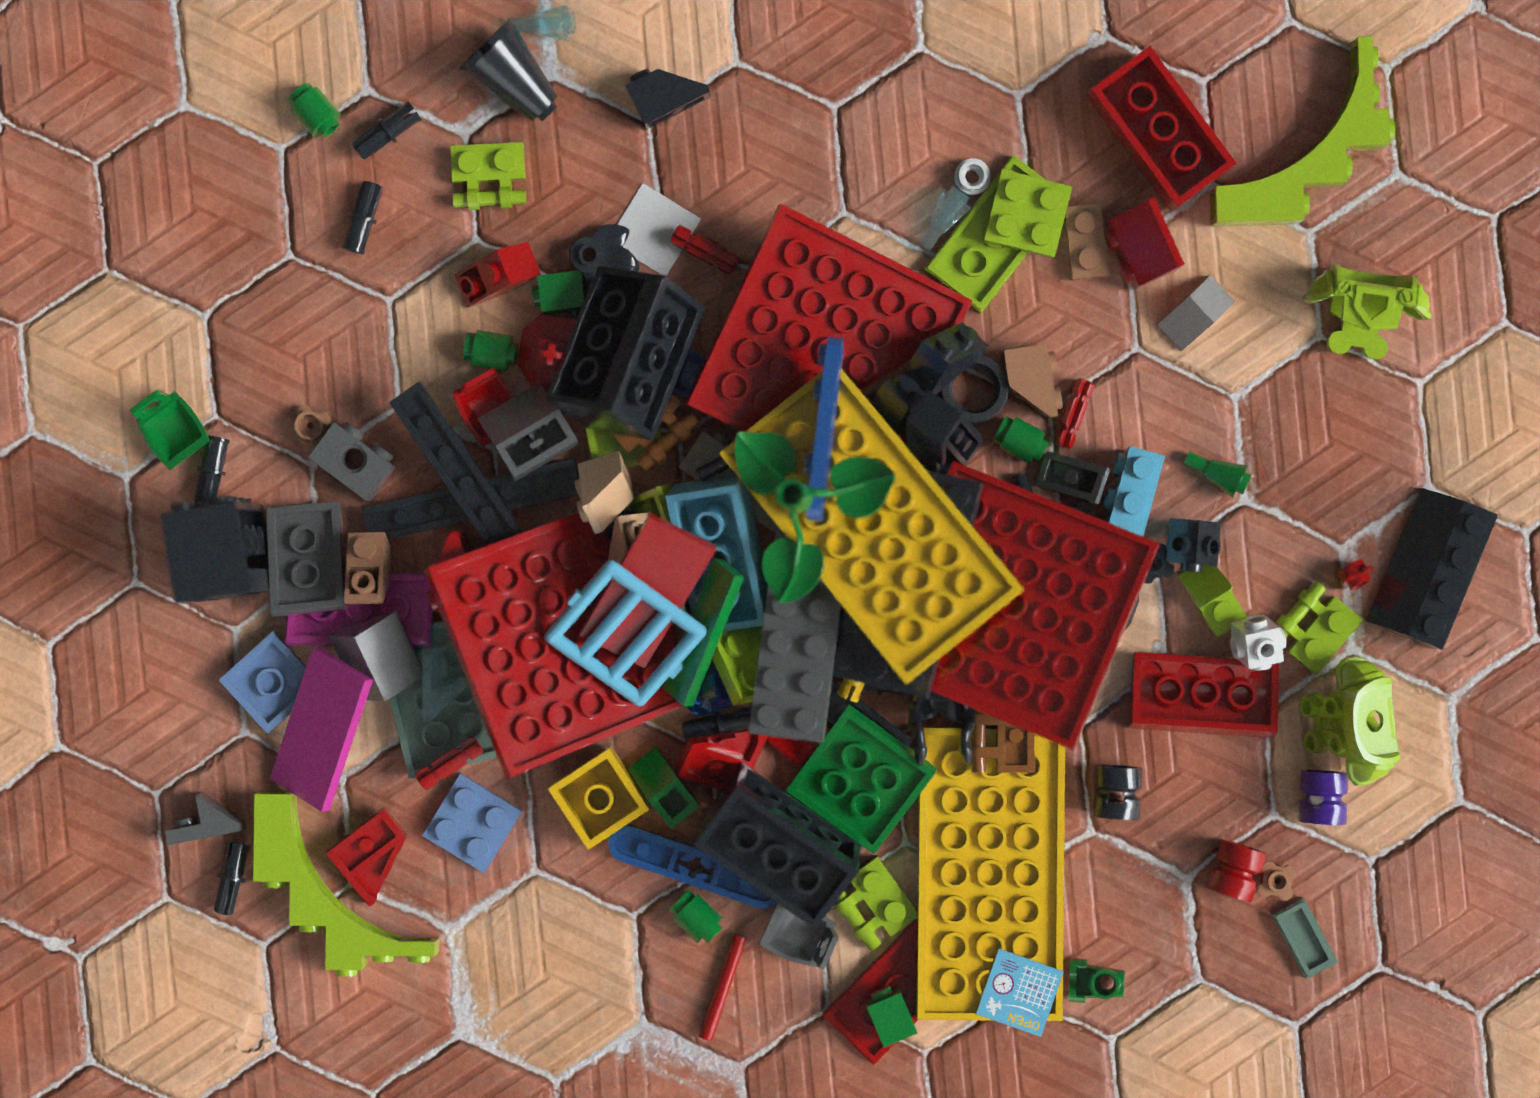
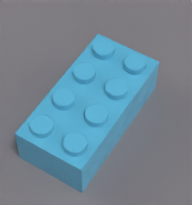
M737 475L712 478L704 482L699 480L675 484L665 496L671 524L716 546L714 555L688 596L691 613L694 610L713 559H723L744 576L723 631L763 626L768 583L762 570L763 553L749 490Z

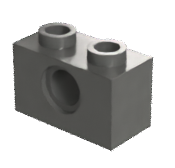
M334 422L308 458L360 497L372 502L397 468V466L390 462L394 456L377 443L373 448L368 446L361 440L365 434L350 423L346 422L342 426ZM359 449L363 453L364 462L360 468L352 470L347 465V455L350 451Z

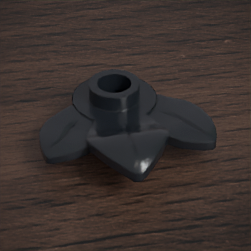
M607 224L600 226L591 237H581L573 242L569 250V260L576 270H580L583 273L584 281L588 288L598 266L639 271L640 266L637 259L628 249L623 247L629 236L630 230L617 224ZM585 248H590L594 253V257L590 262L585 261L582 257V252Z

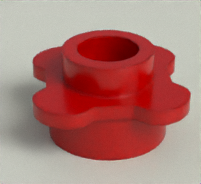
M1359 559L1343 567L1337 572L1341 580L1340 590L1349 587L1351 591H1354L1366 585L1370 581L1368 576L1372 574L1373 566H1366L1364 561Z

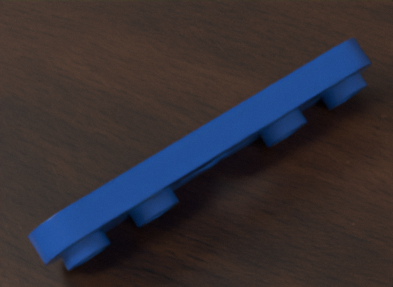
M828 336L827 343H820L818 365H822L824 368L822 380L816 379L813 401L819 402L814 452H807L805 461V475H811L809 488L827 490L844 349V338ZM813 497L810 508L805 511L807 512V520L823 521L826 497Z
M625 825L609 837V851L619 861L757 908L766 909L777 903L695 846L634 825ZM695 856L701 858V865L707 869L714 870V873L698 871L696 876L689 875V868L684 864L678 863L676 859L693 861Z

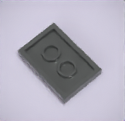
M339 501L266 508L271 614L275 617L345 610L342 514Z

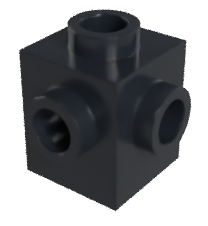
M1170 518L1169 536L1166 542V562L1181 563L1180 570L1202 572L1203 565L1217 566L1218 555L1221 549V523Z

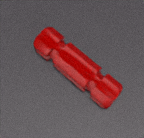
M678 225L670 239L672 245L681 250L683 247L687 248V253L711 266L715 263L718 265L717 269L726 274H731L739 261L738 255L728 250L725 253L721 251V246L699 234L693 236L691 235V230Z
M1082 378L1075 380L1071 391L1073 396L1069 397L1060 421L1062 427L1057 429L1054 438L1056 445L1067 449L1073 447L1077 436L1075 431L1079 430L1088 406L1086 400L1091 398L1094 389L1092 382Z
M470 736L460 743L461 747L457 748L454 746L433 760L431 767L426 765L418 770L415 776L419 784L425 790H428L439 783L437 779L440 777L445 779L468 764L467 759L474 760L483 753V748L474 736Z

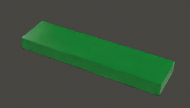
M713 559L691 615L692 618L706 628V635L682 661V670L674 679L668 677L663 686V689L683 706L694 705L744 580V576L723 559Z

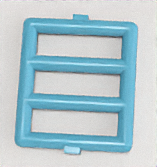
M608 560L581 591L577 588L568 598L569 606L546 631L544 638L547 643L636 706H643L668 677L674 679L682 670V661L704 638L706 628L617 562ZM610 579H615L629 591L584 644L579 647L563 636ZM641 599L659 612L615 663L608 668L593 657L594 653ZM673 621L688 633L643 685L637 689L623 679L622 676L666 625Z

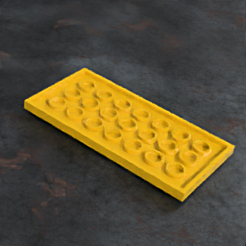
M841 368L827 490L835 489L830 481L831 469L841 460L855 456L869 457L883 462L895 472L896 480L884 505L879 511L867 518L854 519L843 514L837 507L836 496L826 497L823 521L807 520V512L798 513L797 517L804 536L803 544H814L823 552L824 570L820 579L907 685L1023 592V588ZM823 371L746 431L747 433L771 432L787 438L796 450L797 464L795 470L785 478L796 479L808 487L811 475H805V461L807 452H814L819 402L813 401L816 379L822 380ZM734 441L719 454L743 483L736 465ZM747 488L784 535L796 542L797 537L791 519L788 518L789 510L778 503L776 490L772 494L764 496L756 494Z
M923 727L927 747L925 759L938 769L920 793L918 805L917 1020L994 1021L977 1015L976 1012L998 949L1063 971L1065 747L1034 735L1035 772L998 773L997 758H986V772L977 773L971 772V762L969 765H966L960 754L959 745L962 728ZM986 728V746H996V728ZM1063 976L1047 1021H1063Z

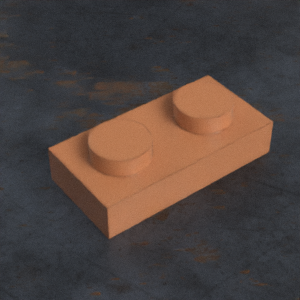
M1101 203L1067 207L1064 220L1071 281L1109 276Z

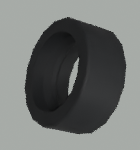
M982 355L967 369H982L993 379L995 393L988 406L976 411L967 410L960 406L953 396L954 380L939 392L940 398L964 413L972 424L986 422L998 414L1005 405L1009 392L1007 375L999 363L988 356Z

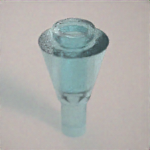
M567 5L546 10L530 17L508 18L517 27L519 32H531L532 34L563 41H569L570 34H574L576 31L574 12H569Z
M951 186L949 191L942 188L930 220L931 225L919 241V244L931 251L941 234L946 232L972 208L967 204L970 197L954 186Z

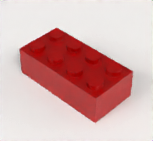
M1151 46L1091 88L1086 95L1171 212L1237 164Z

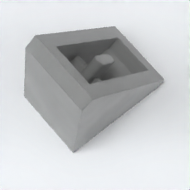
M1210 275L1165 316L1157 326L1182 351L1214 324L1235 301Z

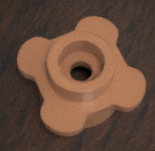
M301 406L297 410L298 416L295 424L290 430L291 436L295 440H308L313 446H317L324 436L326 427L332 422L331 416L327 412L317 413L312 411L309 406ZM311 422L314 424L313 429L308 428V424Z
M1272 861L1265 862L1262 869L1261 883L1257 888L1258 892L1264 897L1274 895L1279 896L1283 901L1291 899L1294 894L1291 889L1292 882L1297 877V870L1292 865L1281 867L1275 865ZM1280 878L1281 882L1275 884L1274 879Z

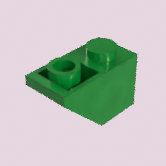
M656 746L627 768L648 801L670 829L700 807L701 802L683 779L676 775L674 768Z

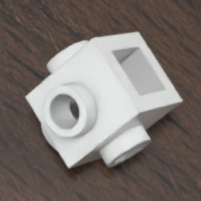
M1253 615L1242 620L1230 622L1232 636L1230 647L1235 659H1238L1248 669L1261 671L1271 668L1272 664L1284 662L1283 648H1286L1285 633L1281 627L1276 625L1267 616Z

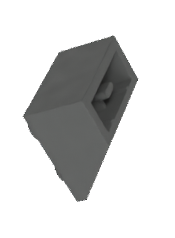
M540 382L477 419L514 482L575 447L578 443L576 436L559 408L545 400L547 391Z

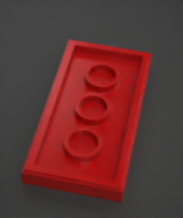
M649 513L619 565L681 609L714 555L716 546ZM611 578L581 628L580 636L588 639L629 590ZM641 599L601 647L621 656L659 611ZM673 621L666 625L634 662L635 664L646 667Z
M917 918L822 1012V1015L873 1066L894 1044L883 1047L865 1002L872 999L870 994L886 986H890L891 990L899 987L914 1024L918 1021L916 1018Z

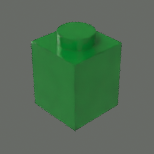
M580 270L537 276L538 285L532 286L535 308L541 307V312L547 315L581 310L586 296L583 274Z
M890 986L880 988L870 994L872 999L865 1001L884 1048L918 1033L899 987L891 990Z

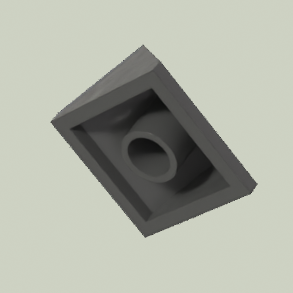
M397 610L335 631L329 635L339 659L373 679L367 697L369 701L385 702L423 678L426 674Z

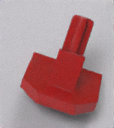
M540 314L522 329L517 365L531 386L540 382L544 388L549 389L576 319Z

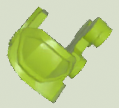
M1331 263L1328 270H1324L1322 275L1312 281L1308 292L1303 295L1302 301L1311 304L1331 298L1329 312L1341 319L1342 324L1341 330L1334 331L1326 340L1329 351L1334 354H1344L1350 350L1351 346L1361 347L1363 354L1371 360L1381 359L1386 355L1388 350L1387 342L1384 338L1378 336L1379 330L1397 329L1402 312L1415 320H1427L1432 317V313L1429 312V296L1423 290V285L1418 283L1417 276L1366 273L1340 267L1339 264Z
M1349 657L1340 660L1336 667V684L1339 691L1329 692V697L1326 698L1320 693H1312L1303 696L1299 703L1301 713L1307 718H1314L1315 730L1307 732L1303 738L1305 749L1309 753L1317 754L1330 750L1336 757H1346L1347 778L1354 786L1369 785L1377 779L1386 776L1389 770L1394 768V764L1401 759L1396 738L1392 701V678L1385 677L1384 672L1380 671L1374 663L1361 657ZM1375 712L1379 715L1380 724L1373 717Z

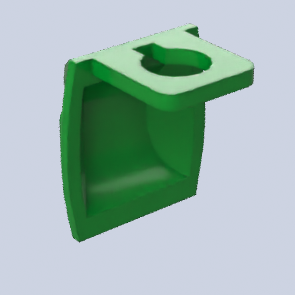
M156 390L129 410L132 416L137 418L136 421L147 444L156 457L169 470L175 468L210 442L207 432L196 413L175 391L169 395ZM156 401L157 404H155L153 407L145 408L152 402Z

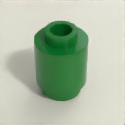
M305 83L295 89L288 97L287 102L291 105L290 111L313 137H328L339 127L340 112L318 87H312L310 83Z
M477 330L476 333L468 332L464 344L463 359L464 361H470L472 366L507 371L509 364H516L519 346L517 343H513L512 335Z
M1005 416L993 439L994 443L1000 445V450L1029 465L1032 459L1040 461L1049 444L1048 441L1043 439L1046 432L1017 417L1013 420Z
M690 890L669 909L675 916L673 920L696 943L703 939L708 944L722 929L718 922L723 917L699 894L695 896Z

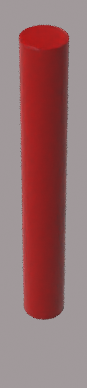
M733 933L699 1033L700 1038L708 1041L713 1040L747 937Z

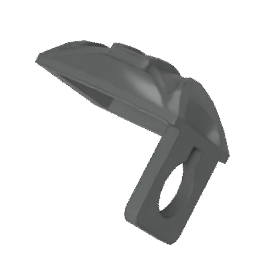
M777 903L759 944L784 959L803 965L818 966V968L824 970L838 941V935L834 930L836 923L825 916L819 926L814 929Z

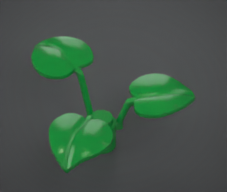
M738 432L736 434L735 460L743 483L754 493L764 496L770 495L776 490L778 503L789 510L788 518L791 519L797 537L796 542L790 538H780L770 544L764 552L762 570L776 602L785 604L803 597L816 586L824 570L822 550L814 544H803L804 536L797 517L798 513L808 510L815 496H836L837 507L846 516L854 519L872 516L884 505L896 480V474L889 466L869 457H849L838 462L830 471V481L835 489L809 488L796 479L785 478L795 470L797 464L796 450L787 438L771 432Z

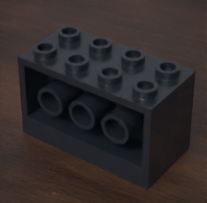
M598 266L545 400L586 428L653 441L705 307L664 275Z
M222 496L207 499V504L193 502L170 505L171 512L160 514L175 604L208 602L270 591L268 537L263 505L252 504L251 498Z
M743 762L700 819L694 843L695 847L814 929L819 926L859 872V843Z

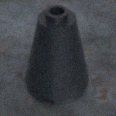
M510 20L504 23L458 68L464 77L530 121H533L536 117L543 121L557 108L553 103L557 98L555 91L517 27Z

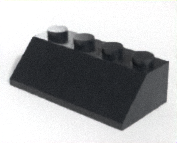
M1420 488L1366 621L1432 649L1443 650L1498 514L1467 501Z

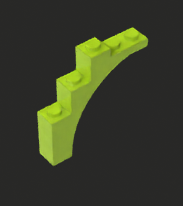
M1358 36L1350 43L1351 82L1338 116L1320 142L1304 158L1277 174L1244 184L1215 186L1210 191L1211 227L1299 224L1305 220L1304 215H1308L1310 211V197L1308 193H1304V188L1341 187L1347 183V178H1351L1353 170L1352 157L1347 156L1346 151L1383 150L1390 145V140H1394L1395 121L1393 118H1389V108L1374 109V105L1379 103L1380 89L1379 84L1374 83L1373 68L1378 67L1379 52L1378 47L1373 46V36Z
M260 791L254 794L253 882H264V888L286 887V882H290L289 926H299L300 932H320L321 926H326L325 970H335L336 976H356L357 970L362 971L367 966V956H372L373 962L394 961V956H408V962L424 963L430 962V957H435L439 953L440 937H403L385 931L352 912L332 893L317 873L307 853L300 831L296 795L290 791Z

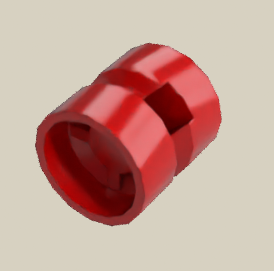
M1221 839L1216 859L1221 863V867H1216L1211 871L1206 887L1239 900L1252 902L1256 890V881L1252 878V875L1262 872L1267 853L1230 840Z

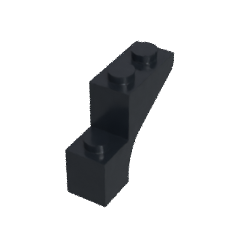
M963 322L922 340L904 373L883 382L871 405L896 435L906 431L907 418L910 416L909 409L912 403L919 396L923 397L928 390L934 394L939 393L980 358L987 349L988 344L979 337L973 328L966 326Z

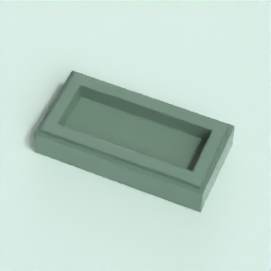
M1303 897L1270 914L1305 979L1338 963Z

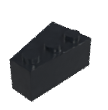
M930 390L923 397L919 396L909 409L910 416L907 418L908 450L925 470L947 475L953 461L966 466L985 440L964 413Z

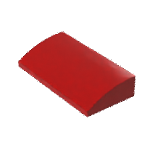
M1134 652L1128 728L1273 738L1278 733L1279 663L1272 664L1269 669L1255 671L1248 669L1238 659Z

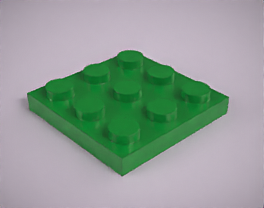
M848 705L824 737V743L818 745L790 783L786 792L872 854H875L936 774L938 768L926 759L923 761V765L919 766L912 749L851 705Z

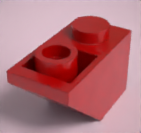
M528 242L497 249L454 274L467 308L518 289L541 275Z

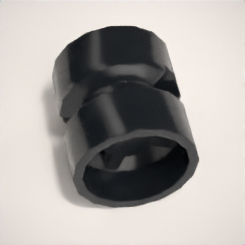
M1095 765L1094 785L1099 788V793L1093 796L1092 816L1117 820L1140 819L1141 799L1135 794L1137 790L1141 789L1142 768L1124 765ZM1110 791L1124 792V800L1110 799Z

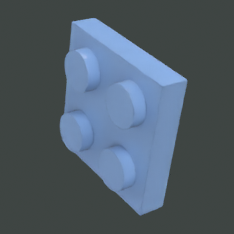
M272 631L221 677L219 681L261 728L269 734L291 714L306 665L285 644V641L275 631Z
M460 773L422 836L482 873H485L523 810L463 773Z

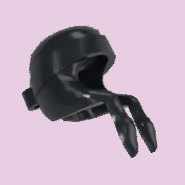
M931 692L929 699L910 695L908 724L914 732L916 739L914 755L917 764L922 766L927 755L922 722L932 718L939 712L943 716L963 724L960 733L959 750L965 764L969 765L972 760L970 735L975 726L973 709L934 692Z

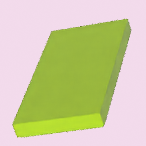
M1012 155L1002 168L1044 179L1015 155ZM1000 172L924 268L928 274L945 287L973 300L970 306L980 314L1028 254L1025 251L983 241Z

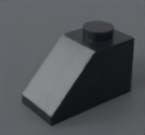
M648 68L641 70L629 78L631 83L625 85L646 130L711 98L710 90L706 84L660 69L652 72Z

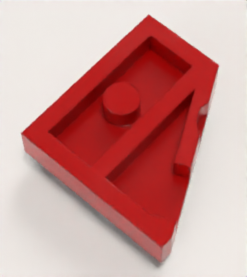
M749 729L689 738L674 772L678 777L722 790L742 762L751 769L754 768L768 736L750 734Z
M383 807L330 847L326 854L370 907L375 903L383 882L387 878L407 834L389 811Z

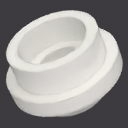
M970 158L962 161L954 173V181L957 188L967 195L980 194L990 183V170L979 159ZM969 171L976 172L979 176L978 182L974 184L967 182L965 178L966 173Z

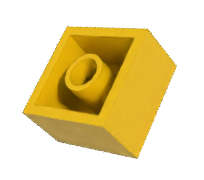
M612 746L548 788L588 850L647 812L651 807Z

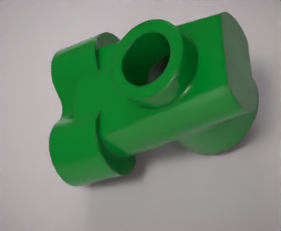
M1071 958L1069 1002L1085 1003L1086 998H1124L1125 970L1089 965L1087 959ZM1104 975L1112 977L1114 981L1113 987L1109 989L1103 988L1100 984L1101 977Z

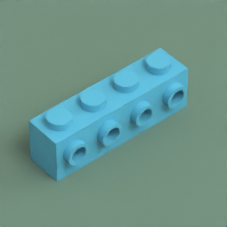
M1132 446L1124 449L1123 454H1117L1112 471L1113 474L1117 475L1113 488H1108L1103 503V509H1107L1104 521L1138 535H1144L1163 466L1164 455Z

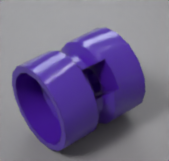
M1301 770L1300 791L1305 794V798L1299 801L1298 821L1321 825H1346L1347 804L1342 801V796L1348 794L1347 773L1328 770Z

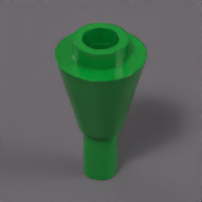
M1189 451L1184 461V465L1204 473L1205 477L1232 498H1234L1236 492L1244 494L1252 475L1246 473L1248 465L1214 459L1208 460Z

